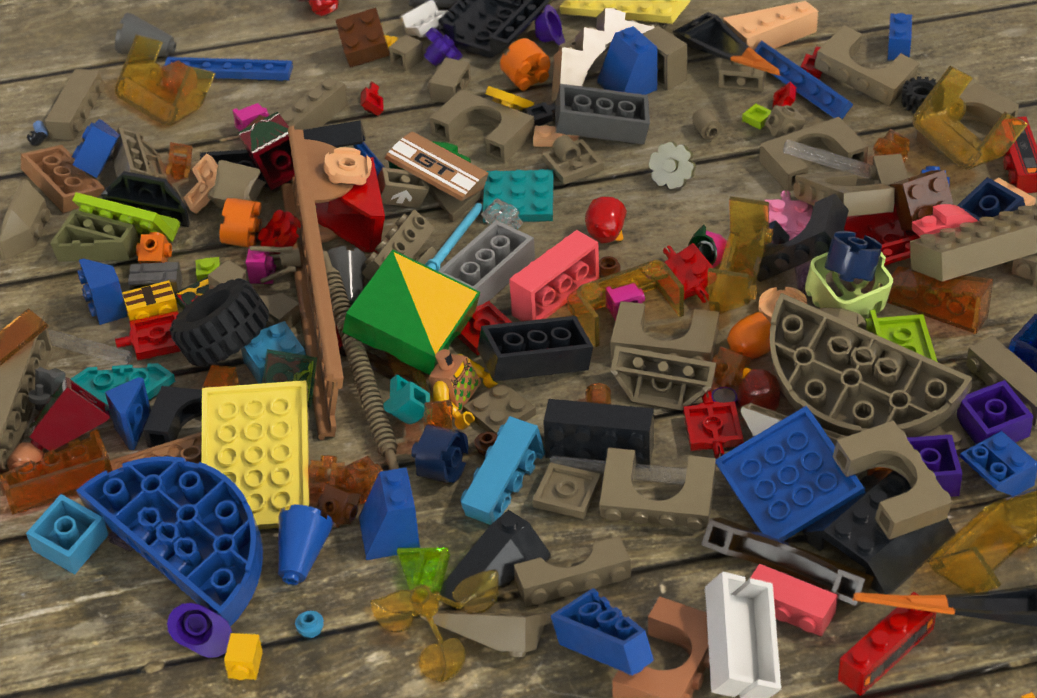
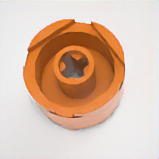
M527 38L519 39L508 47L510 51L507 55L503 54L501 57V70L522 91H526L536 83H544L549 77V56L535 42Z
M227 198L222 211L224 220L223 224H220V242L246 248L256 246L257 236L255 233H259L262 227V219H258L262 203Z

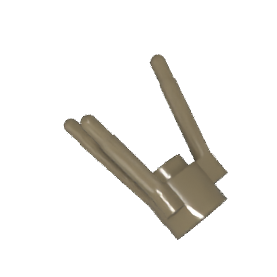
M292 246L249 247L251 251L280 252V254L270 256H273L274 260L281 259L282 267L287 266V268L262 278L260 280L261 283L273 280L287 273L296 272L295 267L301 266L299 248H292Z

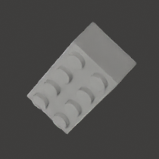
M495 220L442 266L438 272L480 291L477 306H480L491 300L501 291L514 274L535 260L534 237Z

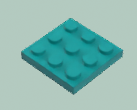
M553 170L486 171L489 174L484 186L483 223L494 222L495 220L499 222L553 221Z

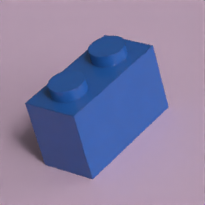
M890 14L887 60H895L900 53L910 58L911 14Z

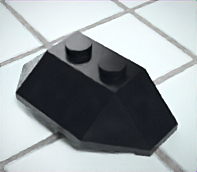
M124 171L101 193L102 199L177 219L180 222V226L189 227L190 225L185 203L176 188L166 179Z

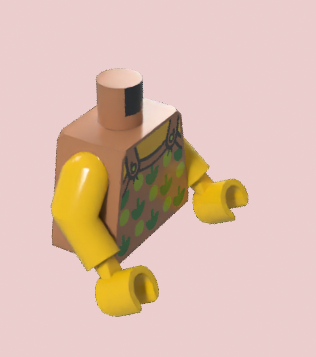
M443 349L436 353L435 357L438 364L429 375L433 402L438 412L445 413L450 418L453 416L456 428L463 430L475 421V417L471 412L466 411L461 414V411L463 410V405L470 400L480 385L481 381L479 378H483V384L487 388H492L498 383L493 381L490 373L484 371V367L463 354L455 355L451 354L449 350Z

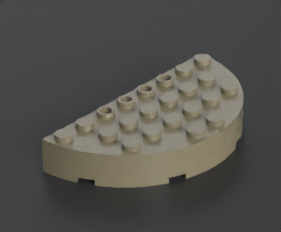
M783 293L780 294L777 300L770 328L771 358L776 380L792 407L798 411L807 405L821 427L826 430L850 436L894 420L907 437H917L946 421L957 411L961 401L971 391L972 377Z

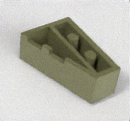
M73 209L50 244L58 261H79L83 258L91 261H123L132 258L136 252L137 243H140V239L135 226L132 224Z

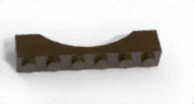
M721 517L709 520L701 544L728 556L762 564L837 594V599L855 606L865 602L852 600L854 593H869L874 578L872 575Z

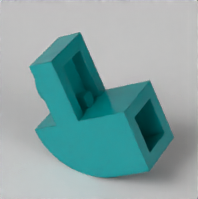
M395 375L390 380V398L383 403V407L386 412L404 423L414 424L430 412V393L413 382Z

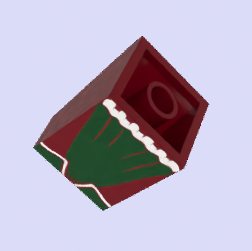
M278 112L238 132L246 151L257 169L260 170L270 190L295 177L288 135L289 126Z
M66 377L30 424L29 438L32 439L30 442L40 450L46 448L52 452L108 421L110 418L109 406Z

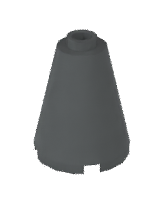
M126 13L120 23L124 25L121 30H117L115 38V50L118 51L117 53L169 57L170 54H174L177 43L174 42L173 36L134 14Z
M346 246L332 248L327 252L332 266L340 272L345 291L352 306L363 291L365 276L361 272L367 265L364 263L366 260L365 254L357 248H354V251L347 250Z

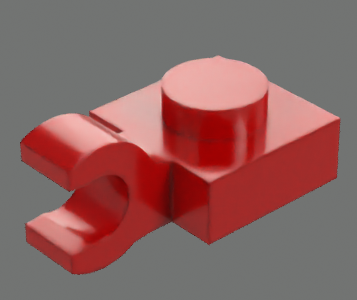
M816 46L813 55H805L801 68L820 80L823 72L815 69L814 64L817 52L821 47Z
M371 81L370 87L364 88L361 92V106L367 112H372L379 116L384 111L383 97L378 95L379 86Z
M789 82L776 91L773 96V107L774 105L791 106L795 102L796 86Z

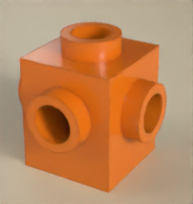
M159 232L141 234L140 243L136 245L138 262L140 264L168 262V257L172 256V244L168 242L165 235Z

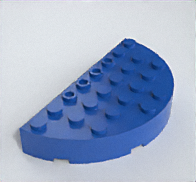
M148 457L125 462L122 464L123 467L109 473L104 471L76 490L85 508L103 517L107 527L197 604L203 605L222 616L229 623L230 627L246 609L254 595L261 575L263 544L257 522L244 494L226 475L207 464L189 462L182 457Z

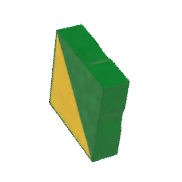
M392 249L347 311L343 333L373 348L388 352L400 361L430 375L438 364L435 357L436 353L443 349L449 350L452 341L461 334L475 313L480 291Z

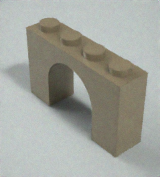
M843 25L818 50L814 68L891 106L902 94L903 84L907 80L910 81V78H916L920 63L900 53L885 68H864L851 59L859 50L863 34Z
M974 83L956 97L950 99L946 104L934 110L929 116L921 119L917 125L916 141L961 164L974 154L976 135L954 123L962 120H975L995 129L998 128L999 118L1017 117L1019 105Z
M461 89L430 117L431 134L448 142L470 125L485 123L496 126L485 138L486 156L506 163L534 136V116Z
M840 117L760 144L759 162L786 191L793 190L796 175L808 174V166L798 157L802 153L810 151L827 153L833 156L846 171L867 164L868 145Z
M845 170L802 174L795 177L793 187L795 198L813 206L815 202L835 193L849 210L847 217L894 212L895 188L881 183L856 186L857 175Z
M620 302L610 341L611 360H613L615 346H622L713 362L719 332V312L694 309L689 331L678 339L663 341L654 339L643 331L645 326V304Z
M894 420L837 440L833 459L846 477L871 468L884 467L899 472L909 482L911 490L879 503L875 520L889 540L947 519L952 505L949 493L943 490L936 480L933 471L927 468L922 461L920 453L912 447L907 440L905 432L899 429Z
M608 448L599 503L602 518L610 521H619L620 519L632 520L638 524H645L647 522L660 523L667 527L681 525L687 526L690 529L707 528L711 515L716 476V458L689 456L686 479L681 491L670 499L654 501L644 498L633 487L636 467L635 450Z

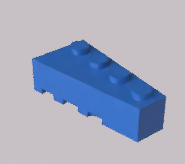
M594 588L550 615L559 645L629 675L641 672L644 667L654 661L646 631L631 618L624 617L619 608L610 606L609 600L604 596L599 597L598 591Z

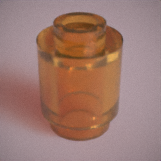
M603 383L591 384L585 390V402L611 404V389Z

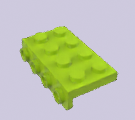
M76 192L72 200L79 207V211L134 225L138 235L159 232L165 235L169 242H173L180 227V222L177 219Z
M875 309L869 310V317L865 318L866 331L938 362L923 314L877 318Z

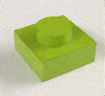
M754 104L742 114V121L755 128L762 129L771 110Z
M219 257L196 260L197 282L207 279L208 274L221 265Z

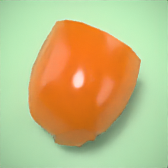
M756 312L748 315L731 328L727 337L731 354L741 359L752 360L771 351V323L762 313Z

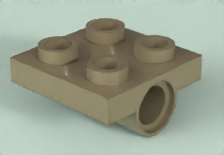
M560 136L555 140L553 149L542 153V160L550 170H553L563 185L604 170V163L583 139L572 141L569 136Z

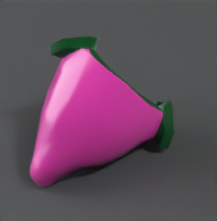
M704 224L693 234L688 244L689 246L694 243L713 268L727 258L731 248L730 242L720 234L707 231Z

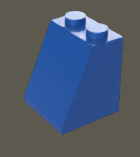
M634 26L616 32L599 73L597 83L603 89L642 95L656 91L657 46Z
M407 467L379 472L359 515V523L366 560L420 551L416 510Z

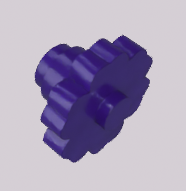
M434 27L425 33L432 43L427 47L424 57L434 66H437L439 63L442 64L447 57L460 60L463 57L462 53L454 45L455 42L448 35L445 34L443 36Z

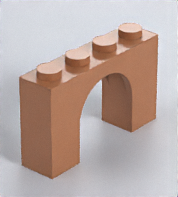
M659 596L648 616V635L680 646L690 657L683 665L672 670L662 671L644 667L641 672L634 675L618 670L612 680L613 698H693L694 690L698 691L701 688L705 669H710L707 613Z

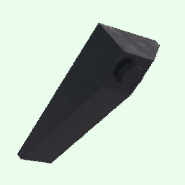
M508 509L487 528L436 591L435 595L453 609L458 610L485 597L486 592L498 586L504 588L510 585V581L515 579L514 564L540 557L547 562L551 558V553L530 523Z

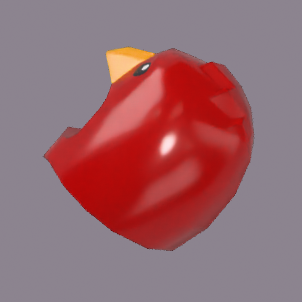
M599 197L592 200L585 214V223L590 237L600 243L623 240L622 228L627 210L620 200L614 197Z

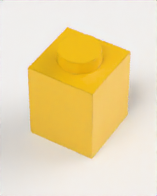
M231 633L224 659L228 678L257 680L263 654L259 634Z

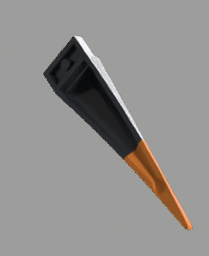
M707 12L673 31L674 36L686 43L689 48L780 76L778 68L752 50L715 14Z
M1037 584L997 591L950 595L854 593L852 599L854 601L1037 627Z

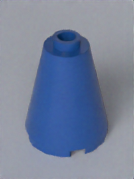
M295 504L290 506V510L285 511L284 507L280 511L278 517V575L286 584L297 585L305 581L332 530L333 521L331 517L327 516V519L320 515L321 510Z

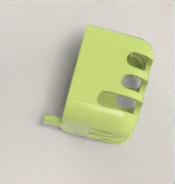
M828 252L812 259L805 283V291L808 296L812 297V302L816 307H820V309L842 308L856 312L863 318L869 317V310L875 309L876 313H879L885 308L893 284V278L884 267L886 257L882 252L874 275L873 289L866 294L861 293V290L870 281L863 280L859 284L850 282L855 291L850 292L841 283L838 273L832 271L834 283L843 294L841 297H837L826 282V275L831 272L824 267Z

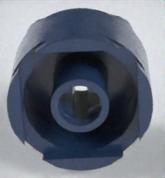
M835 232L824 267L827 270L839 273V278L844 281L853 282L855 278L873 281L881 255L882 244L864 235L863 239L855 237V232Z
M429 424L426 425L419 442L413 444L411 451L412 457L415 458L417 476L446 483L456 482L465 469L466 462H462L463 453L468 454V439L463 432Z

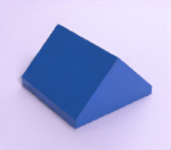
M141 377L105 392L114 428L129 450L135 449L151 412L144 379Z

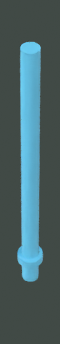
M476 203L433 259H429L426 262V266L436 271L440 270V264L483 210L481 203Z

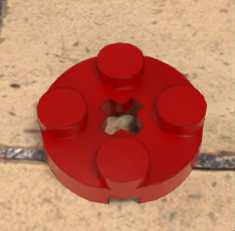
M277 210L266 227L262 228L258 234L261 246H292L293 248L299 237L296 234L297 226L301 228L299 218L288 211ZM269 252V254L276 255L280 254V252Z

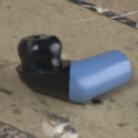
M42 121L34 122L33 128L35 131H31V136L27 135V140L31 145L38 146L48 137L47 129Z

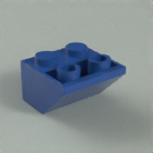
M101 119L95 123L91 122L82 135V138L85 139L84 143L81 142L72 155V158L75 159L73 166L97 178L101 174L120 134Z
M84 258L80 259L81 270H77L81 285L85 284L83 285L82 293L85 302L90 301L87 304L91 317L96 316L99 325L128 317L120 282L114 267Z
M1002 431L960 453V458L1000 492L1015 497L1035 485L1037 461Z

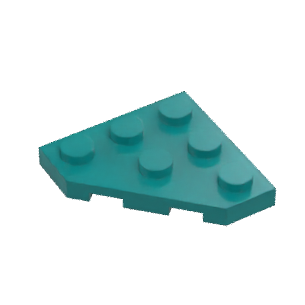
M158 363L148 364L145 368H133V365L112 366V370H98L97 367H87L71 378L72 381L107 405L106 391L135 378L141 377L144 379L148 400L159 393L161 386H170L176 382L174 374Z

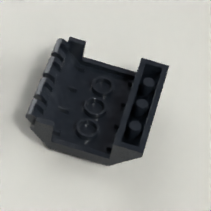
M459 0L438 20V23L442 26L440 30L444 35H448L455 42L456 48L492 58L507 48L544 11L545 6L552 3V0H526L523 4L511 0Z
M894 470L874 472L872 475L863 477L860 482L865 488V493L803 529V533L808 537L807 542L821 551L824 548L825 540L863 566L866 569V574L874 576L871 589L878 594L890 595L955 536V531L947 518L899 537L888 539L875 520L879 503L911 490L907 479Z

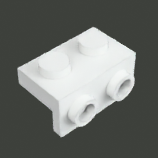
M429 0L401 15L400 19L407 35L422 38L426 36L425 33L430 28L438 29L442 27L438 20L448 10L438 11L435 1Z

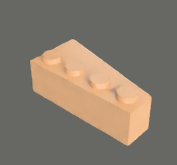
M801 1L724 17L723 22L752 50L756 49L761 40L775 49L817 32L818 10L807 1Z

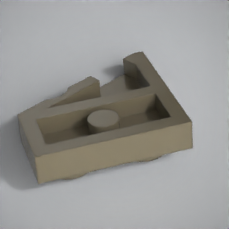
M433 185L430 187L431 195L439 202L442 210L447 211L452 222L481 199L480 191L460 201Z

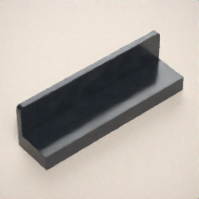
M361 120L303 130L304 139L320 141L336 148L362 144L363 141H366Z

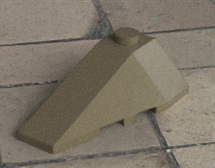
M431 610L420 612V618L498 651H509V656L525 657L526 652L537 649L547 621V613L511 612L495 615V611L473 612V614H469V611Z

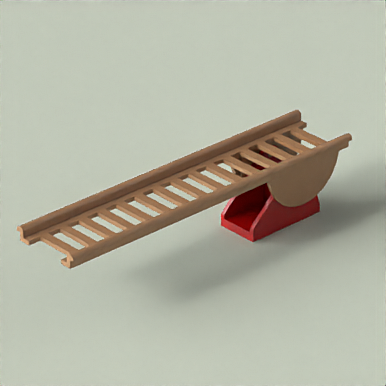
M290 126L288 128L295 177H293L292 183L282 184L281 189L285 212L288 211L298 217L301 223V228L297 226L296 234L299 237L293 248H299L301 266L295 267L294 277L300 306L307 360L314 361L311 392L318 438L324 440V437H335L336 403L338 390L342 389L344 377L321 243L341 237L364 252H377L375 248L381 242L385 213L373 157H369L372 167L370 176L366 179L365 184L332 183L324 171V160L328 152L329 155L334 153L336 147L320 141L304 139L303 130H295L294 126Z

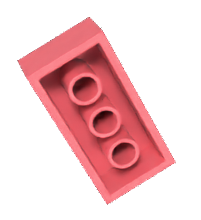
M576 230L557 245L548 249L546 253L532 261L524 269L514 274L509 279L512 316L520 321L546 319L599 279L598 242Z

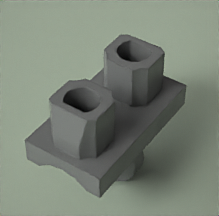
M39 367L35 370V389L28 393V400L35 404L36 410H42L66 378V373L57 368L47 370Z

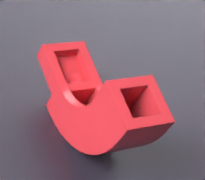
M941 204L933 206V215L924 216L922 219L913 221L912 231L918 236L936 234L941 229H953L960 227L961 223H974L978 220L959 206Z

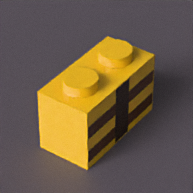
M169 280L122 292L129 321L178 311L176 298Z

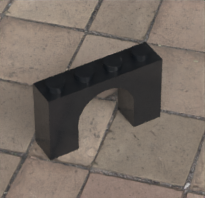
M834 193L815 202L809 223L800 234L790 241V236L776 220L757 228L746 267L759 282H762L828 252L835 232L844 231L849 210Z
M161 386L143 428L148 448L176 440L181 428L187 422L202 416L201 389Z

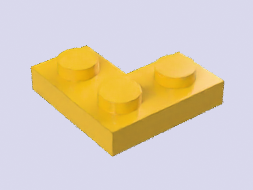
M488 86L485 93L493 97V102L521 112L524 108L534 105V102L490 86Z

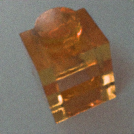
M170 142L166 174L171 175L174 179L188 178L193 146ZM174 153L185 154L186 157L176 156Z

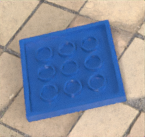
M807 405L716 459L717 468L760 533L781 541H785L865 493V488L856 475L846 477L833 459L835 445Z

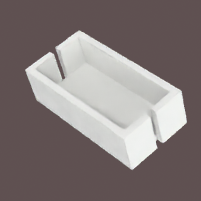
M721 572L705 586L711 693L736 697L739 694L740 698H770L781 690L773 583L752 578L745 582V577Z

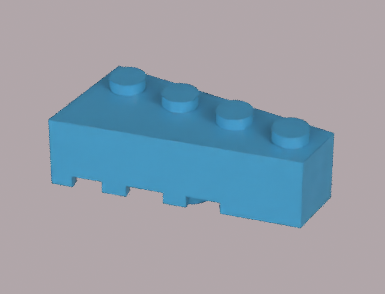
M509 416L505 425H501L495 443L487 449L482 466L476 469L473 482L469 489L464 490L461 496V505L466 516L491 525L504 513L511 503V493H518L523 486V476L525 474L531 475L535 469L533 462L536 458L542 459L545 455V448L537 425Z

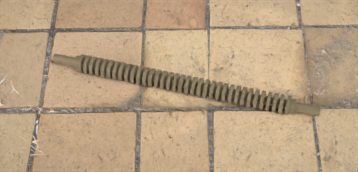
M323 251L334 320L377 451L386 458L389 470L399 469L400 467L395 455L398 445L387 412L384 410L383 400L363 342L343 333L345 316L351 305L340 272L332 266L328 252Z

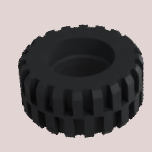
M240 278L231 279L226 283L218 284L213 289L207 290L203 295L195 298L191 304H188L176 316V319L173 320L170 327V335L189 363L197 367H207L209 364H217L218 361H223L229 358L230 355L236 354L241 348L247 346L254 337H257L261 329H264L266 326V322L269 319V310L249 281Z

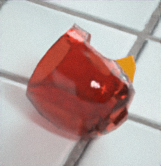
M744 368L743 380L739 385L737 394V407L741 411L742 406L752 403L775 412L779 406L781 388L776 376L765 369Z

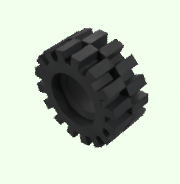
M918 76L917 80L913 77L910 78V81L907 80L903 84L901 103L903 107H906L907 111L912 109L914 114L920 112V115H924V112H926L928 115L931 114V111L934 112V110L941 107L943 86H941L939 81L936 82V79L932 78L929 80V77L921 79V76Z

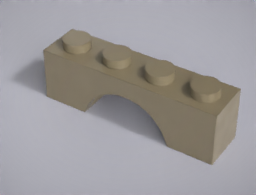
M230 260L225 261L208 274L209 289H213L218 284L226 283L231 279L240 278L247 280L246 270ZM280 292L268 296L259 295L269 310V319L266 322L265 328L285 321L291 329L301 320L299 303L284 293Z
M620 536L593 543L592 553L587 560L573 567H556L548 564L541 557L514 564L515 584L525 607L538 605L546 601L567 597L571 594L631 578V559Z

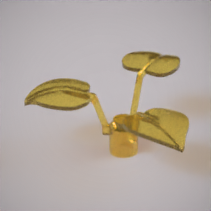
M494 569L466 578L457 585L453 592V598L456 602L441 596L438 591L432 593L429 587L420 585L412 591L399 590L382 598L373 599L370 601L378 623L385 630L392 633L403 632L409 629L413 623V616L420 615L426 617L437 638L438 644L429 645L423 650L419 657V667L427 678L439 683L447 682L455 677L463 667L466 652L463 644L457 638H451L443 642L442 636L432 618L438 611V601L457 609L464 606L469 614H473V612L483 613L490 609L497 599L499 574Z

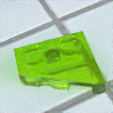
M448 547L397 548V554L412 597H439L450 558Z

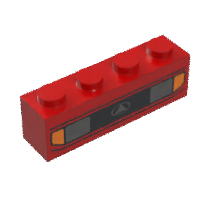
M1027 117L999 118L998 128L994 129V139L999 142V154L1004 157L1003 164L1004 169L1009 172V183L1026 193H1037V145Z
M896 607L840 658L838 680L862 696L934 629L936 612Z

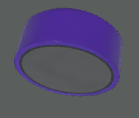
M720 387L712 392L713 401L721 403L735 401L737 405V393L733 389Z

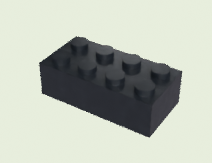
M566 316L481 326L477 350L495 382L587 371L590 366L593 345L577 317Z
M548 399L543 420L545 458L606 464L608 448L635 450L636 467L650 468L654 447V408Z

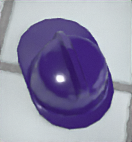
M546 5L544 12L535 19V34L540 41H555L559 46L565 43L561 21L553 6Z
M195 603L181 604L173 609L167 621L169 634L180 645L208 658L219 657L226 653L232 629L222 616L207 607Z

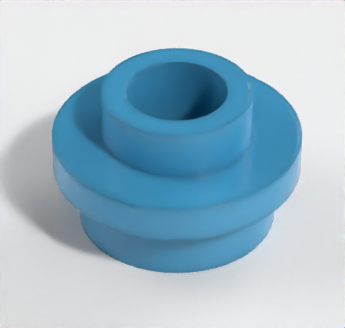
M306 611L296 618L295 626L302 636L312 638L320 634L324 626V620L320 613Z

